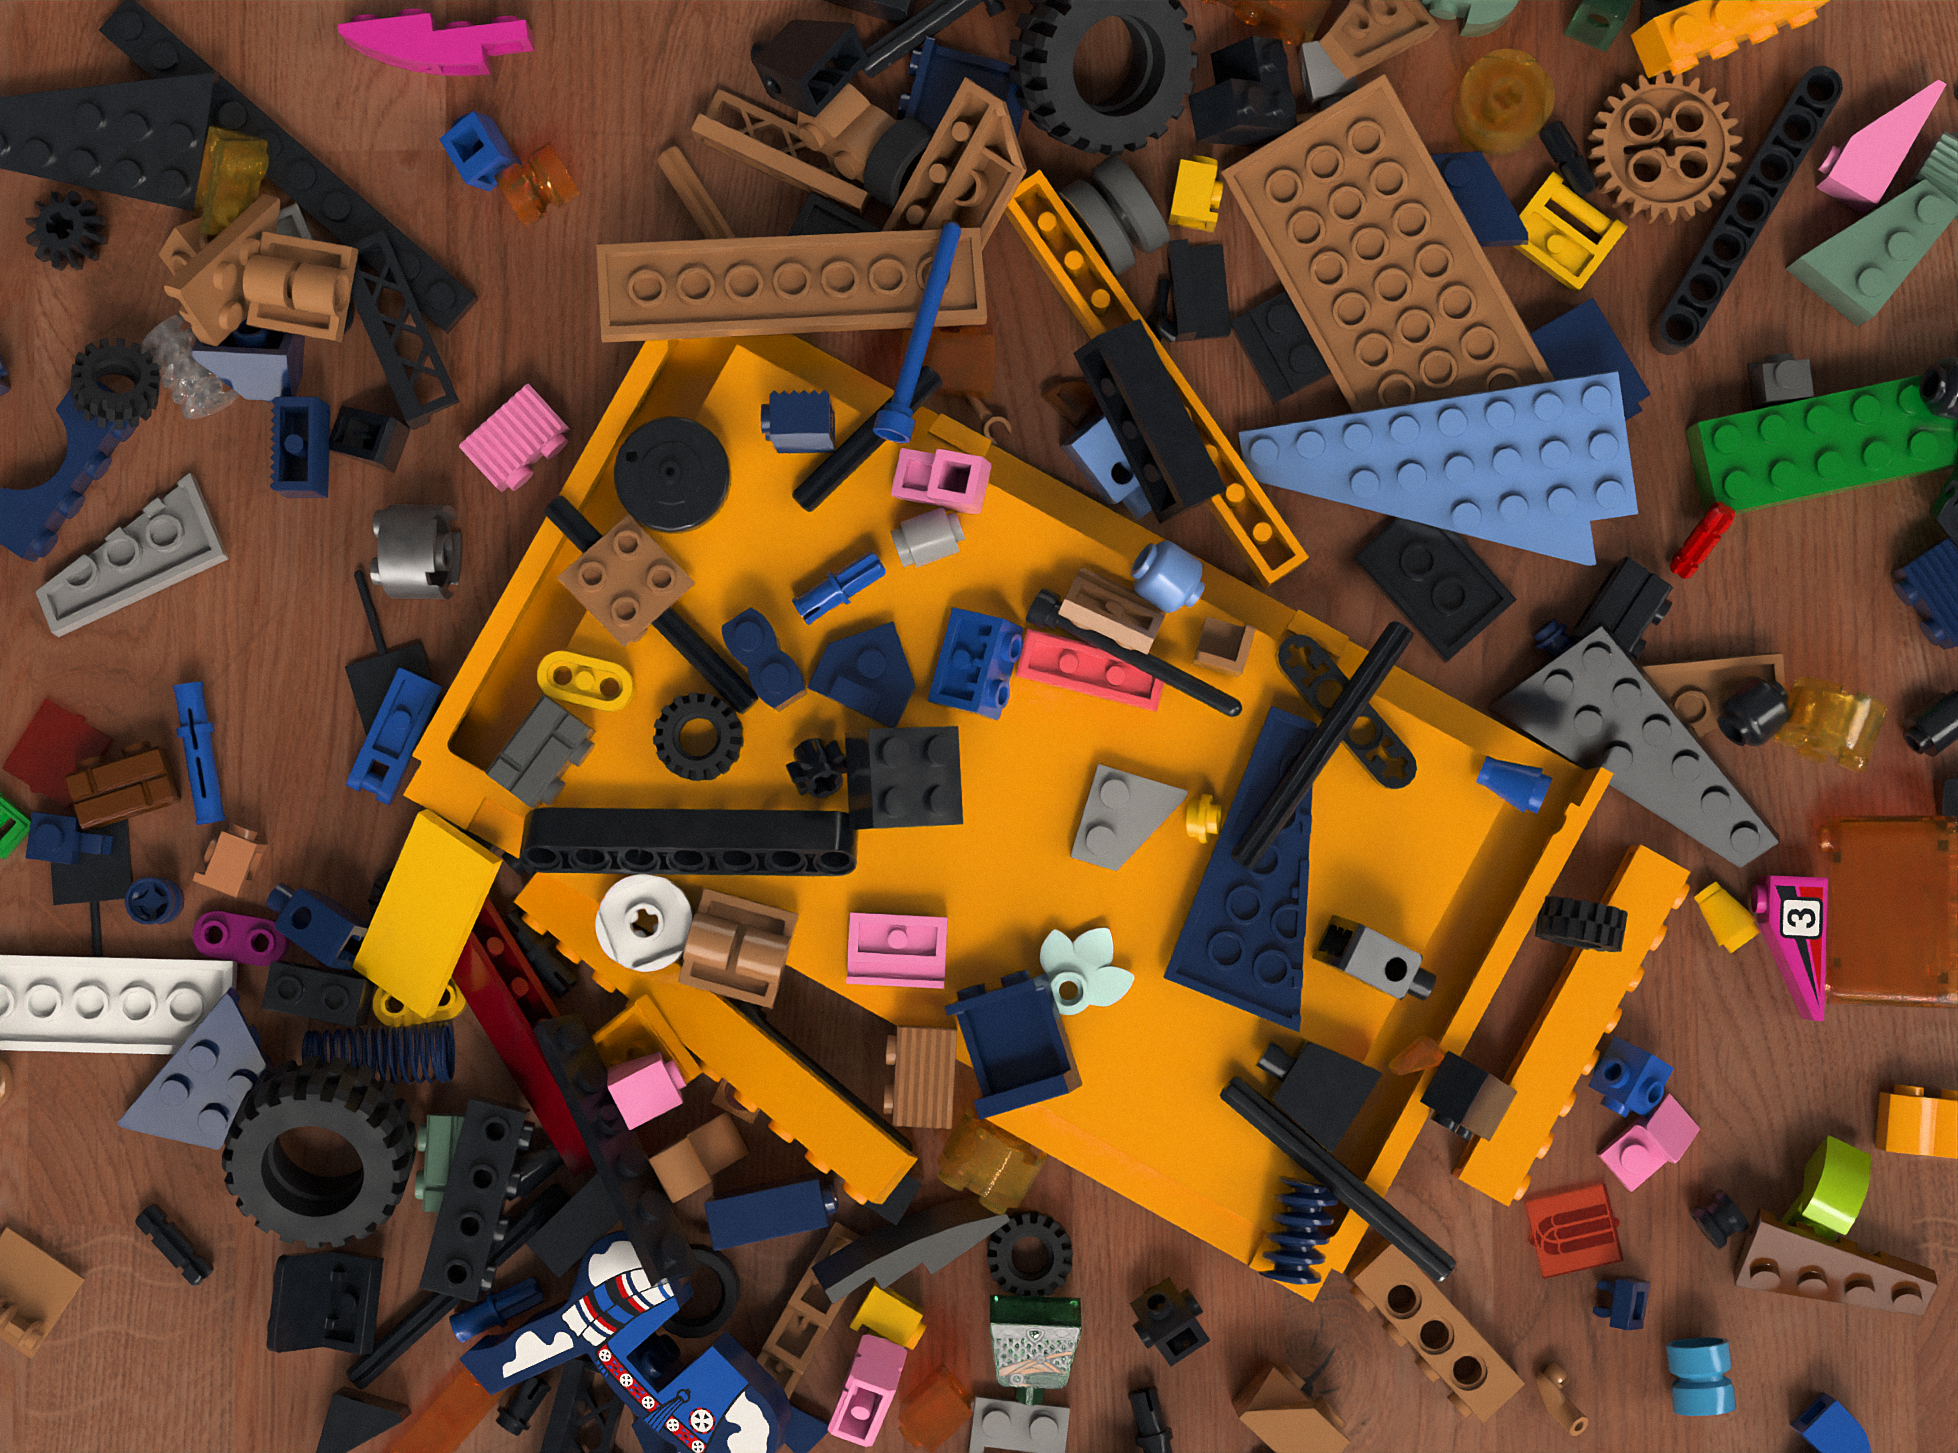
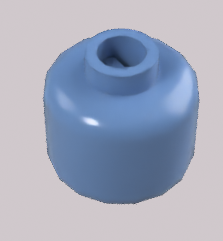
M1168 540L1162 541L1156 546L1150 543L1144 547L1130 570V575L1134 577L1133 588L1135 592L1166 613L1175 612L1183 605L1189 608L1192 607L1200 598L1205 588V583L1200 580L1203 569L1202 563L1196 557Z

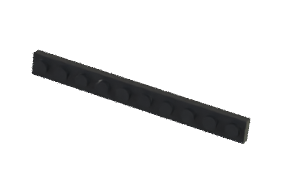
M125 0L99 29L108 40L153 79L217 72L135 0ZM221 75L219 76L212 130L344 245H349L384 230L420 311L444 332L449 334L478 301L477 297ZM381 246L358 255L360 259L381 275L387 260ZM391 271L387 281L398 285Z

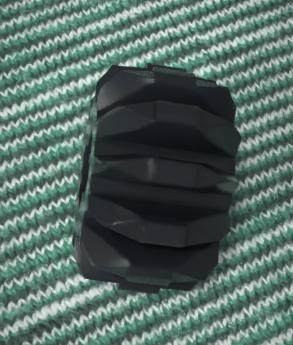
M51 191L49 206L41 201H34L36 209L41 213L38 217L31 216L25 218L26 224L36 229L25 238L28 244L38 247L35 256L40 261L47 262L51 260L53 268L63 271L68 263L75 270H83L84 256L93 261L99 260V255L93 248L95 244H108L107 237L98 232L108 224L102 215H96L98 205L91 199L83 201L82 196L76 191H70L65 199L59 192ZM71 223L74 226L73 230L67 229L66 231L64 226ZM61 231L70 233L65 239L60 236Z

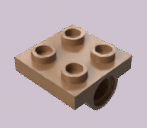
M263 231L259 254H253L249 258L243 275L244 296L250 301L246 325L342 343L359 250L344 245Z
M704 888L698 912H696L687 937L683 955L684 962L678 983L772 1009L777 997L799 914Z

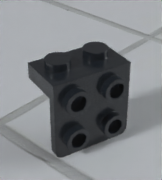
M340 1249L282 1254L277 1260L273 1275L274 1286L270 1318L267 1324V1349L272 1352L281 1353L325 1347L358 1355L372 1354L384 1258Z

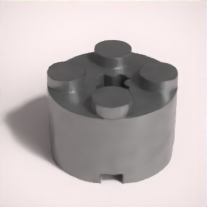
M392 504L386 510H376L373 517V531L375 537L378 538L377 557H373L370 566L372 583L374 585H382L385 593L392 599H450L454 593L448 591L449 584L458 585L462 568L461 532H452L450 520H458L455 510L450 505Z

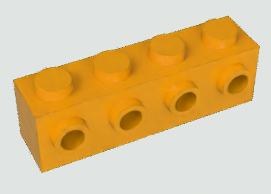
M1699 0L1653 18L1630 36L1648 78L1669 70L1672 76H1675L1699 65L1698 59L1710 55L1712 60H1716L1738 50V43L1750 39L1752 45H1755L1779 33L1777 28L1789 24L1791 30L1806 25L1817 19L1816 10L1831 0Z

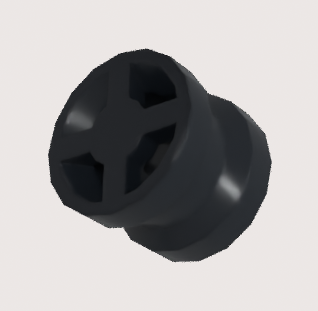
M1722 1189L1714 1192L1711 1201L1704 1207L1695 1206L1689 1211L1695 1224L1718 1250L1727 1245V1239L1733 1233H1743L1750 1228L1743 1213Z

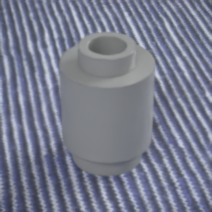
M943 506L900 522V528L890 531L903 568L915 564L916 568L958 553L960 551L957 542L965 540L956 513L946 515Z

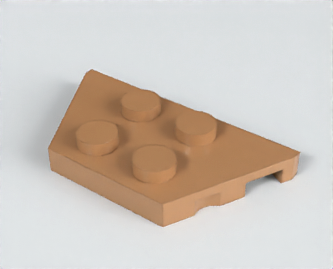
M262 194L164 284L166 294L179 299L182 303L179 312L185 321L191 323L192 331L201 343L217 347L248 317L250 301L245 298L243 292L245 266L253 254H259L263 231L276 233L280 198Z

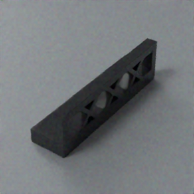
M382 230L346 245L358 249V255L381 246L387 259L378 278L365 273L357 257L351 297L407 424L412 430H415L430 423L427 416L460 403V400L388 236ZM391 271L398 285L387 281ZM369 282L376 284L374 292L372 291ZM384 288L402 294L405 300L398 320L385 316L381 312L378 302ZM409 314H411L416 327L406 324ZM387 324L395 327L393 334H391ZM403 330L420 336L424 343L417 363L402 358L396 346ZM428 355L435 370L424 366ZM406 366L414 369L411 378L406 369ZM421 372L438 378L446 395L422 405L415 389Z
M575 1357L565 1362L540 1453H585L578 1440L580 1427L594 1418L603 1435L600 1446L589 1453L612 1452L625 1403L614 1392L613 1399L600 1407L598 1406L591 1393L595 1373L600 1372L591 1359ZM588 1404L591 1412L584 1416L585 1409ZM610 1409L606 1421L602 1413Z

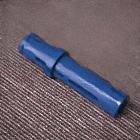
M198 681L174 685L172 687L175 692L180 727L176 728L177 738L183 739L188 778L196 816L195 823L196 825L225 821L226 815H224L211 739V733H214L215 729L214 723L208 722L203 682Z

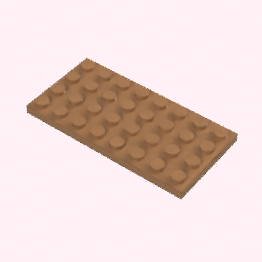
M1383 74L1221 172L1353 412L1555 380L1387 75Z

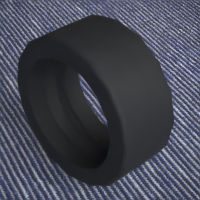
M906 117L892 125L874 146L867 160L863 175L866 191L893 210L936 130L919 119Z
M704 1244L689 1245L697 1263L710 1267L717 1274L722 1285L721 1300L718 1307L706 1317L688 1319L675 1313L661 1326L667 1332L682 1338H703L717 1332L733 1315L740 1298V1280L733 1263L721 1251H714L713 1248Z

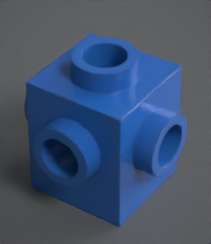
M1614 1036L1604 1057L1597 1062L1594 1075L1588 1086L1602 1094L1604 1097L1600 1104L1626 1118L1631 1110L1648 1118L1653 1107L1660 1102L1664 1093V1086L1674 1068L1653 1054Z

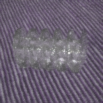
M177 314L161 322L144 338L141 343V354L148 350L153 355V363H158L159 374H162L160 381L164 388L172 390L171 398L174 403L183 405L181 412L185 419H201L229 406L238 398L239 393L234 389L223 392L222 388L226 383L216 376L213 377L209 370L193 359V346L190 343L196 336L192 328L184 331L180 330L186 321L181 314Z

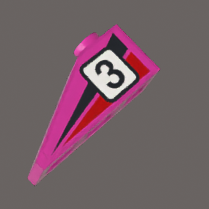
M1759 876L1758 885H1754L1752 888L1751 908L1753 913H1758L1757 923L1801 1018L1824 1021L1828 878Z

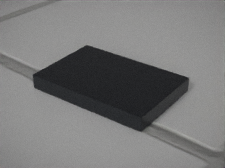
M1399 517L1351 559L1445 663L1517 600L1456 532Z

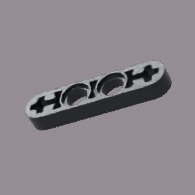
M1293 635L1284 640L1277 648L1275 656L1276 665L1284 677L1323 720L1330 708L1324 707L1317 699L1316 692L1318 686L1325 680H1333L1344 689L1349 679L1311 637ZM1290 645H1293L1296 649L1304 646L1309 649L1310 654L1307 655L1306 661L1313 670L1318 669L1321 663L1327 669V672L1315 677L1308 688L1301 682V679L1310 676L1307 671L1300 665L1291 668L1286 662L1291 657L1288 650ZM1368 703L1359 717L1368 718L1375 727L1374 738L1368 744L1360 745L1351 740L1348 732L1341 743L1379 786L1389 790L1403 788L1409 785L1415 778L1417 771L1416 760L1410 750ZM1384 737L1390 742V746L1382 749L1385 754L1391 759L1401 757L1405 762L1400 768L1404 774L1400 780L1396 776H1391L1387 779L1383 776L1382 772L1387 766L1379 755H1374L1371 761L1365 756L1366 752L1377 748Z

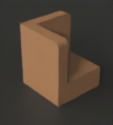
M1206 617L1192 665L1239 678L1243 674L1256 627L1248 624L1245 627Z

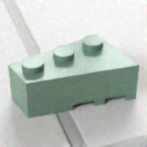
M1924 179L1804 254L1788 266L1786 270L1854 325L1859 327L1877 314L1958 214V204L1928 180Z

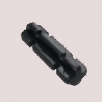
M157 1204L146 1207L135 1220L136 1225L145 1235L151 1234L153 1236L152 1243L176 1269L179 1267L183 1269L182 1275L192 1286L201 1284L212 1274L214 1270L213 1265L203 1254L201 1256L196 1254L195 1251L198 1248L173 1221L170 1223L166 1221V1213Z

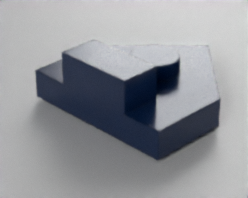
M894 622L829 643L807 688L889 728H896L916 686Z

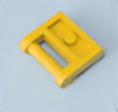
M1553 171L1519 215L1528 232V245H1516L1513 247L1577 294L1628 226L1618 219L1614 222L1563 185L1564 179ZM1551 199L1600 235L1602 238L1597 245L1546 208L1545 204L1548 200Z

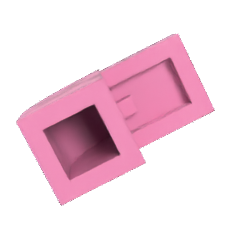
M901 448L891 495L897 499L939 507L943 506L947 511L979 514L982 511L992 464L984 457L936 449V453L932 454Z

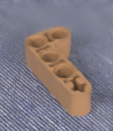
M726 1111L654 1152L648 1157V1160L672 1203H675L711 1182L710 1176L750 1153V1150L729 1112Z

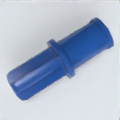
M868 551L836 573H833L831 570L826 572L828 576L826 579L798 597H794L792 602L801 617L804 616L803 619L806 624L810 625L813 621L841 603L850 604L851 596L885 575V567L873 551Z
M535 1277L525 1279L497 1294L491 1291L486 1294L485 1300L457 1314L450 1315L449 1320L452 1330L457 1339L464 1343L468 1339L496 1325L503 1328L508 1325V1319L541 1304L545 1300L544 1291Z

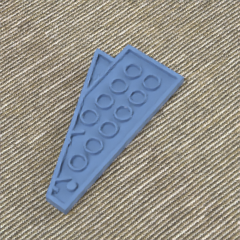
M1618 370L1259 427L1238 432L1243 463L1258 482L1587 566L1596 565L1590 521L1638 514Z

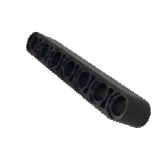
M1816 66L1809 69L1790 89L1651 325L1649 331L1650 342L1659 353L1676 355L1688 348L1700 336L1838 102L1843 91V84L1839 74L1834 69L1827 66ZM1807 84H1814L1821 88L1824 93V101L1812 99L1807 92ZM1784 123L1793 124L1799 129L1801 133L1800 141H1793L1785 135L1783 130ZM1760 163H1769L1775 167L1778 173L1777 181H1770L1762 176ZM1737 202L1747 203L1753 208L1754 221H1747L1739 216L1736 210ZM1713 242H1723L1730 248V261L1721 260L1714 254ZM1690 281H1698L1706 286L1708 291L1707 301L1697 300L1691 295L1689 291ZM1673 320L1682 325L1685 332L1683 341H1677L1668 336L1665 327L1667 321Z
M544 807L535 808L525 815L519 861L525 868L540 873L844 876L856 869L859 830H850L849 813L841 811Z

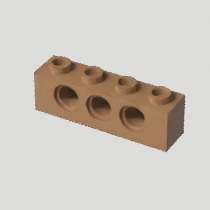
M1386 1238L1347 1274L1356 1284L1349 1292L1368 1312L1376 1306L1388 1320L1382 1325V1328L1400 1347L1409 1342L1417 1350L1420 1356L1414 1361L1416 1365L1433 1383L1441 1377L1451 1387L1453 1391L1447 1398L1466 1419L1474 1412L1484 1423L1525 1385L1522 1379L1418 1266ZM1397 1285H1407L1411 1291L1409 1302L1402 1308H1392L1388 1304V1294ZM1432 1320L1442 1322L1443 1334L1441 1338L1434 1343L1422 1342L1420 1332L1423 1325ZM1463 1356L1474 1357L1476 1367L1472 1375L1464 1379L1454 1377L1453 1367L1455 1362Z

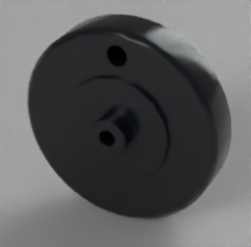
M665 416L642 424L625 439L615 460L614 484L622 505L636 521L657 532L681 534L704 526L720 512L730 492L732 473L725 448L713 432L704 425L689 418Z

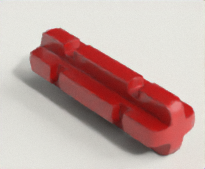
M1720 501L1710 506L1705 513L1706 517L1699 521L1684 541V546L1679 548L1673 556L1672 563L1670 564V570L1673 574H1678L1682 579H1689L1695 574L1699 568L1698 564L1704 562L1722 538L1720 535L1726 533L1732 525L1733 518L1735 517V511L1732 507L1726 506Z

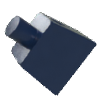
M285 883L278 884L271 891L266 901V906L280 915L275 922L274 928L328 967L358 972L352 968V965L370 926V922L322 892L299 887L295 891Z

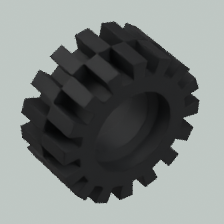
M108 338L100 339L99 349L91 342L85 346V354L79 351L75 357V364H72L71 399H74V407L77 412L83 410V418L89 423L95 416L98 417L97 427L106 429L108 421L114 422V430H123L124 421H128L131 428L139 426V417L147 421L151 417L152 409L156 410L160 389V369L158 363H153V355L148 350L141 355V345L133 342L130 348H126L125 339L117 338L116 346H110ZM116 374L129 378L135 386L132 390L125 393H109L99 388L96 382L103 376Z
M698 692L689 693V695L683 697L680 695L674 698V702L669 706L665 705L661 710V717L655 721L654 728H656V733L653 736V744L656 745L658 751L656 754L659 760L666 765L665 767L679 777L691 781H709L716 779L721 774L727 773L730 770V766L738 761L740 748L743 747L744 738H742L743 727L736 716V712L723 700L707 693L699 694ZM696 718L709 720L717 731L715 747L709 753L702 756L688 754L680 742L682 728L687 722Z
M1546 896L1538 913L1534 936L1569 947L1575 946L1581 949H1593L1601 952H1621L1628 913L1625 910H1619L1617 907L1606 906V904L1591 903L1587 900L1581 899L1580 901L1568 897L1564 899L1558 896Z
M1037 1210L1023 1213L1021 1211L1015 1212L1013 1216L1009 1217L1010 1221L991 1234L987 1251L988 1266L994 1281L998 1282L1004 1292H1010L1018 1299L1027 1297L1030 1300H1039L1040 1296L1046 1295L1048 1297L1052 1295L1057 1287H1062L1066 1282V1277L1072 1268L1073 1251L1071 1241L1065 1228L1060 1222L1055 1221L1051 1215L1038 1213ZM1024 1237L1039 1238L1045 1243L1049 1251L1046 1265L1034 1273H1026L1019 1270L1011 1258L1013 1246Z

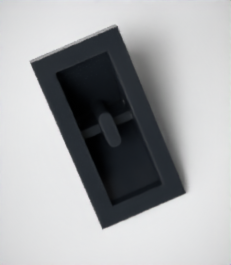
M341 405L329 438V450L395 474L410 429L390 416Z
M343 1386L333 1394L316 1453H347L403 1422L412 1412L406 1404Z

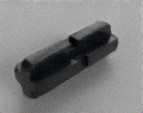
M1557 120L1544 127L1539 133L1540 139L1555 164H1561L1560 172L1571 190L1579 197H1584L1593 192L1599 185L1598 180L1583 155L1578 156L1576 153L1579 148L1563 122Z

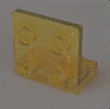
M209 126L192 214L194 219L202 217L200 232L209 235L220 234L257 200L260 181L264 178L269 165V157L266 153L267 140L219 126Z

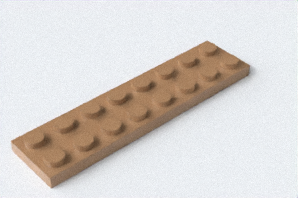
M980 227L961 228V235L934 327L986 324L987 307ZM942 229L596 244L601 340L604 343L913 328Z

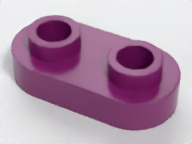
M211 911L202 915L195 923L192 933L193 942L198 951L210 958L256 966H269L271 961H281L288 953L290 947V939L274 928L276 920L227 911ZM215 925L220 927L223 932L222 940L217 944L213 943L209 938V931ZM259 934H265L269 939V946L263 952L258 950L255 945V940Z

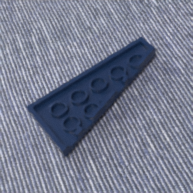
M1270 706L1163 978L1300 1033L1313 784L1254 869H1246L1231 858V852L1317 728V724Z

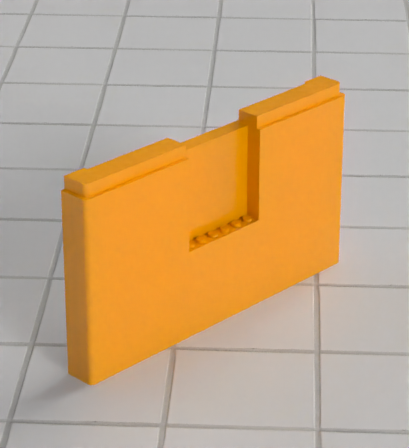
M792 334L646 340L559 495L564 496L604 536L629 514L622 505L614 484L615 460L625 439L642 424L665 416L689 418L707 427L725 448L731 465L732 480L730 492L720 512L704 526L681 534L657 532L636 521L695 582L671 607L754 692L755 690L749 679L748 669L730 653L722 635V625L750 607L761 613L775 629L782 651L800 668L807 687L829 643L894 622L916 686L896 728L958 726L963 824L859 830L856 869L844 876L650 875L668 878L681 888L690 900L694 916L698 912L704 888L798 913V921L786 960L788 966L896 1026L957 1028L956 1059L972 1068L973 1065L956 1014L947 1016L944 1007L958 1001L956 992L980 983H984L986 991L1002 987L1001 977L1028 969L1030 977L1044 974L1045 971L1040 963V951L1045 939L1054 929L1062 932L1073 943L1078 936L1089 930L1108 928L1113 941V960L1111 966L1129 971L1134 975V981L1127 993L1110 1006L1103 1007L1089 1004L1080 1013L1074 1015L1060 1014L1083 1085L1068 1094L985 1119L1240 1260L1250 1268L1258 1272L1273 1270L1274 1264L1264 1259L1262 1253L1278 1250V1245L1267 1239L1266 1235L1268 1232L1282 1231L1283 1226L1270 1219L1271 1213L1286 1212L1287 1209L1286 1206L1274 1198L1275 1194L1288 1193L1291 1190L1289 1186L1278 1180L1279 1176L1301 1179L1319 1185L1322 1184L1220 1098V1092L1231 1078L1240 1076L1312 1137L1269 1097L1278 1079L1256 1066L1259 1056L1270 1041H1273L1294 1055L1302 1041L1307 1039L1369 1065L1382 1073L1331 1154L1384 1198L1432 1108L1420 1102L1422 1096L1448 1050L1459 1057L1463 1053L1539 913L1545 897L1551 891L1614 773L1603 767L1584 770L1394 665L1368 703L1413 754L1417 765L1415 778L1409 785L1400 789L1389 790L1382 788L1369 776L1345 746L1340 743L1313 783L1300 1033L1163 978V974L1219 834L1212 833L1209 843H1201L1198 837L1188 836L1186 819L1189 800L1191 798L1201 799L1203 794H1211L1214 804H1219L1222 808V829L1270 706L1317 724V727L1322 721L1280 672L1276 665L1275 656L1277 648L1284 640L1293 635L1309 636L1318 643L1349 680L1369 651L1349 641V636L1299 609L1296 612L1196 557L1203 566L1200 580L1205 583V588L1200 598L1192 607L1189 608L1183 605L1177 611L1165 614L1149 653L1238 699L1242 704V711L1238 716L1229 717L1166 683L1163 685L1157 712L1019 678L1016 677L1020 657L1014 663L1009 681L1010 697L1008 703L1002 709L998 720L929 702L927 700L952 608L1003 618L1023 628V645L1027 629L1090 644L1059 627H1056L1055 630L1049 627L1042 630L1026 621L1028 611L1042 587H1045L1061 595L1060 601L1063 602L1081 567L1135 591L1133 588L1134 577L1130 575V570L1136 558L1148 544L1152 543L1156 546L1158 543L1167 540L992 445V440L942 413L938 415L923 406L912 415L915 426L910 442L897 443L886 440L815 510L807 512L794 500L792 496L793 491L834 452L778 453L772 441H766L765 434H762L761 404H770V394L774 390L779 395L784 390L789 395L793 390L798 394L803 390L808 394L813 390L818 394L825 390L829 394L835 409L836 451L894 394V390ZM901 448L932 454L936 453V449L984 457L992 466L981 513L955 512L965 536V540L957 542L960 552L916 568L915 564L903 568L890 531L900 528V522L940 507L897 499L891 495ZM945 510L946 515L954 513L953 511ZM546 516L414 750L412 756L422 762L403 796L519 859L525 815L535 808L525 804L490 778L485 772L542 695L548 696L538 684L537 669L542 659L555 651H568L616 663L624 667L631 674L635 684V691L630 703L623 709L615 712H606L552 698L595 730V733L589 739L595 743V746L579 767L572 763L560 778L566 785L557 799L550 806L542 803L539 808L807 810L849 813L847 773L842 774L843 786L836 793L828 797L818 798L812 796L809 791L804 795L799 794L795 783L792 782L786 769V764L795 762L793 757L794 749L807 739L820 738L826 741L827 744L836 740L846 757L845 732L889 727L808 688V694L780 712L771 708L758 696L757 702L747 712L743 714L738 713L652 624L647 627L648 632L636 643L631 641L626 647H623L557 579L583 553ZM868 551H873L883 563L886 570L885 575L851 596L850 604L846 605L843 602L813 621L812 624L807 625L803 619L804 616L801 617L792 599L828 577L826 572L829 570L836 573ZM1206 617L1245 627L1246 624L1256 627L1243 674L1239 678L1192 665ZM1293 645L1289 646L1288 650L1291 657L1286 662L1291 668L1300 665L1307 671L1310 676L1301 679V682L1308 688L1312 680L1327 672V669L1322 663L1318 669H1312L1306 661L1307 655L1310 654L1307 647L1304 646L1296 649ZM561 668L556 673V681L559 685H566L572 679V672L569 668ZM615 679L605 681L602 687L604 695L612 697L617 694L619 684ZM1325 680L1318 686L1316 692L1317 699L1324 707L1331 708L1343 689L1336 681ZM693 692L714 695L723 700L736 712V716L742 724L744 743L743 747L740 748V757L737 762L730 766V770L727 773L717 776L716 779L691 781L679 777L669 771L656 754L658 751L656 745L653 744V736L656 733V728H654L655 721L661 717V710L665 705L669 706L674 702L673 699L680 695L683 697ZM1358 717L1349 730L1351 740L1360 745L1368 744L1375 735L1373 723L1365 717ZM696 718L687 722L680 734V742L683 749L693 756H702L709 753L717 742V731L714 725L709 720L703 718ZM1384 737L1380 745L1366 752L1365 756L1371 761L1374 755H1379L1387 766L1382 772L1383 776L1386 779L1396 776L1400 780L1404 776L1400 768L1405 762L1401 757L1391 759L1385 754L1382 749L1390 746V742ZM1487 756L1497 760L1542 768V774L1553 778L1538 813L1527 809L1523 813L1487 787L1476 783ZM1098 764L1188 791L1184 801L1117 871L1070 857ZM545 873L601 904L606 897V893L615 883L626 877L638 875ZM645 908L637 911L639 919L633 923L654 934L653 926L659 923L657 915H648ZM850 912L948 917L944 989L846 984ZM1332 915L1360 923L1421 954L1423 960L1420 967L1436 975V982L1430 995L1422 1001L1407 993L1402 1000H1399L1313 959L1312 956ZM1065 981L1059 987L1060 996L1066 1000L1073 999L1078 993V987L1072 981ZM1339 1198L1336 1205L1322 1207V1209L1333 1215L1334 1222L1331 1225L1318 1226L1319 1229L1330 1236L1329 1243L1314 1246V1248L1325 1254V1262L1310 1265L1311 1268L1321 1274V1282L1297 1285L1274 1280L1311 1302L1316 1298L1331 1268L1343 1274L1369 1226L1365 1220Z

